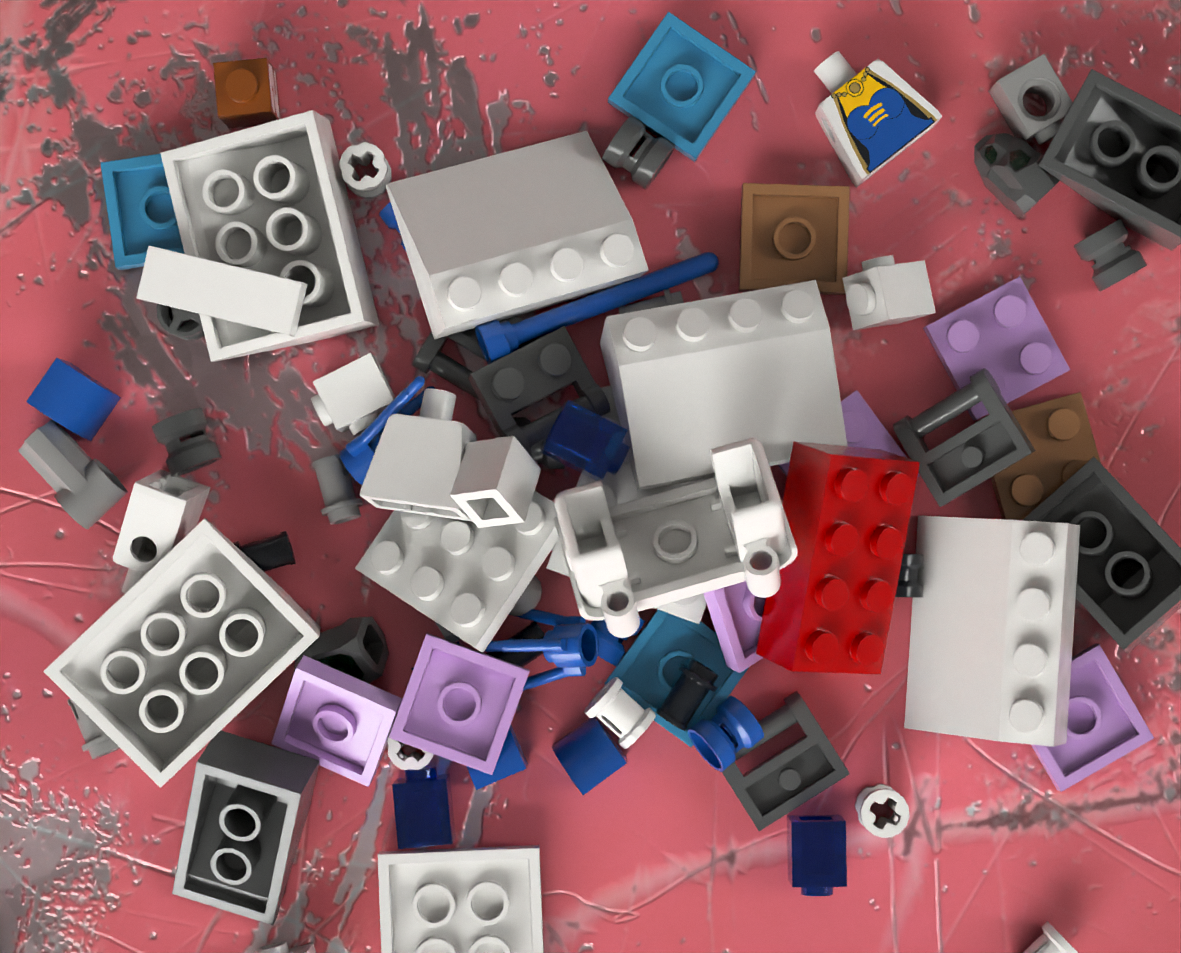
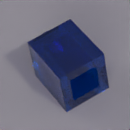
M567 400L563 404L540 453L596 481L604 479L607 472L616 475L624 462L630 446L622 443L628 430Z
M424 766L420 770H404L405 778L396 779L392 784L398 849L453 844L456 833L450 774L437 775L436 766Z
M841 815L787 816L788 881L792 887H801V895L830 896L833 895V887H847L846 821Z

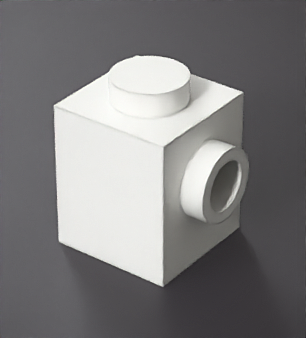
M893 255L877 257L861 262L862 272L842 278L853 330L900 324L936 313L925 260L895 264Z
M371 353L312 381L318 394L311 397V401L323 425L327 426L333 423L336 430L342 433L350 429L353 436L361 434L396 398L376 357Z
M515 436L468 442L450 496L478 528L525 522L541 468Z

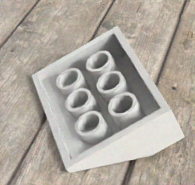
M310 110L160 153L185 254L307 283L295 337L199 314L211 362L319 341L380 325L346 185L339 167L340 161L329 119Z
M587 130L386 184L387 193L434 339L473 329L475 326L496 319L501 321L595 294L639 278L649 271L633 219Z
M816 280L606 316L600 347L637 491L715 477L710 449L748 438H755L761 442L769 466L790 462L793 441L848 446L831 332Z
M918 516L916 554H924L923 566L918 570V582L923 586V597H913L904 728L1051 747L1066 744L1080 525L1025 520Z
M204 518L43 672L161 788L320 636L321 627L282 587Z

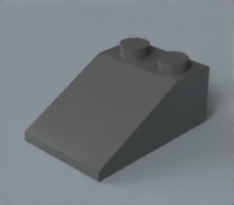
M1091 69L1039 166L1115 220L1121 219L1126 227L1172 251L1181 244V115Z
M1095 457L1088 461L1023 519L1025 521L1080 525L1076 599L1127 654L1181 608V548Z
M220 731L213 737L196 763L172 894L274 925L311 805L320 761L224 731Z

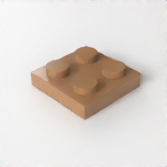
M743 183L741 194L739 292L816 280L820 294L845 295L842 278L847 277L850 186Z
M1081 392L1012 411L1036 451L991 477L1002 519H1024L1093 457L1100 462Z

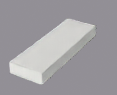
M148 246L136 298L295 337L307 283Z

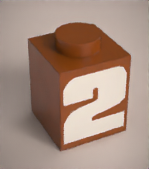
M267 58L213 63L218 117L228 128L257 126L280 119L276 71Z

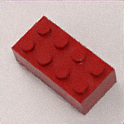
M793 441L782 506L798 553L793 562L780 569L781 586L774 595L765 599L756 650L757 655L791 672L881 674L920 462L882 449Z

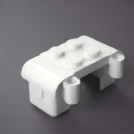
M748 438L710 449L715 480L714 478L612 507H608L601 480L558 493L554 501L558 517L554 518L580 615L588 620H605L611 634L624 638L633 635L640 626L639 611L741 583L745 580L748 589L755 596L765 598L774 595L781 586L780 569L793 562L798 552L761 442L755 438Z

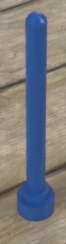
M705 252L511 324L508 320L499 323L497 319L475 326L479 347L487 364H490L518 350L519 344L554 332L563 326L573 325L712 273L718 268V257L712 252Z

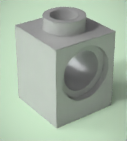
M1045 54L999 79L988 91L1014 136L1024 139L1026 142L1035 137L1039 145L1054 138L1073 103ZM1024 94H1037L1044 100L1046 104L1045 116H1033L1026 111L1023 105Z

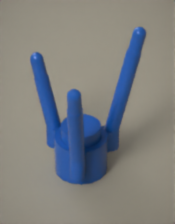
M417 376L359 436L346 444L345 448L340 451V458L344 466L359 484L362 485L388 418L395 413L413 415L421 408L424 390L417 397H414V395L425 384V379L422 376ZM428 386V387L426 388V389H430V388H431V389H435L434 386Z
M531 609L527 613L516 617L555 626L553 630H548L545 633L543 639L491 641L485 649V652L543 651L545 659L549 663H554L557 668L529 676L523 689L525 691L565 677L585 676L586 667H591L597 660L599 641L595 628L592 624L586 623L585 618L582 616H563Z

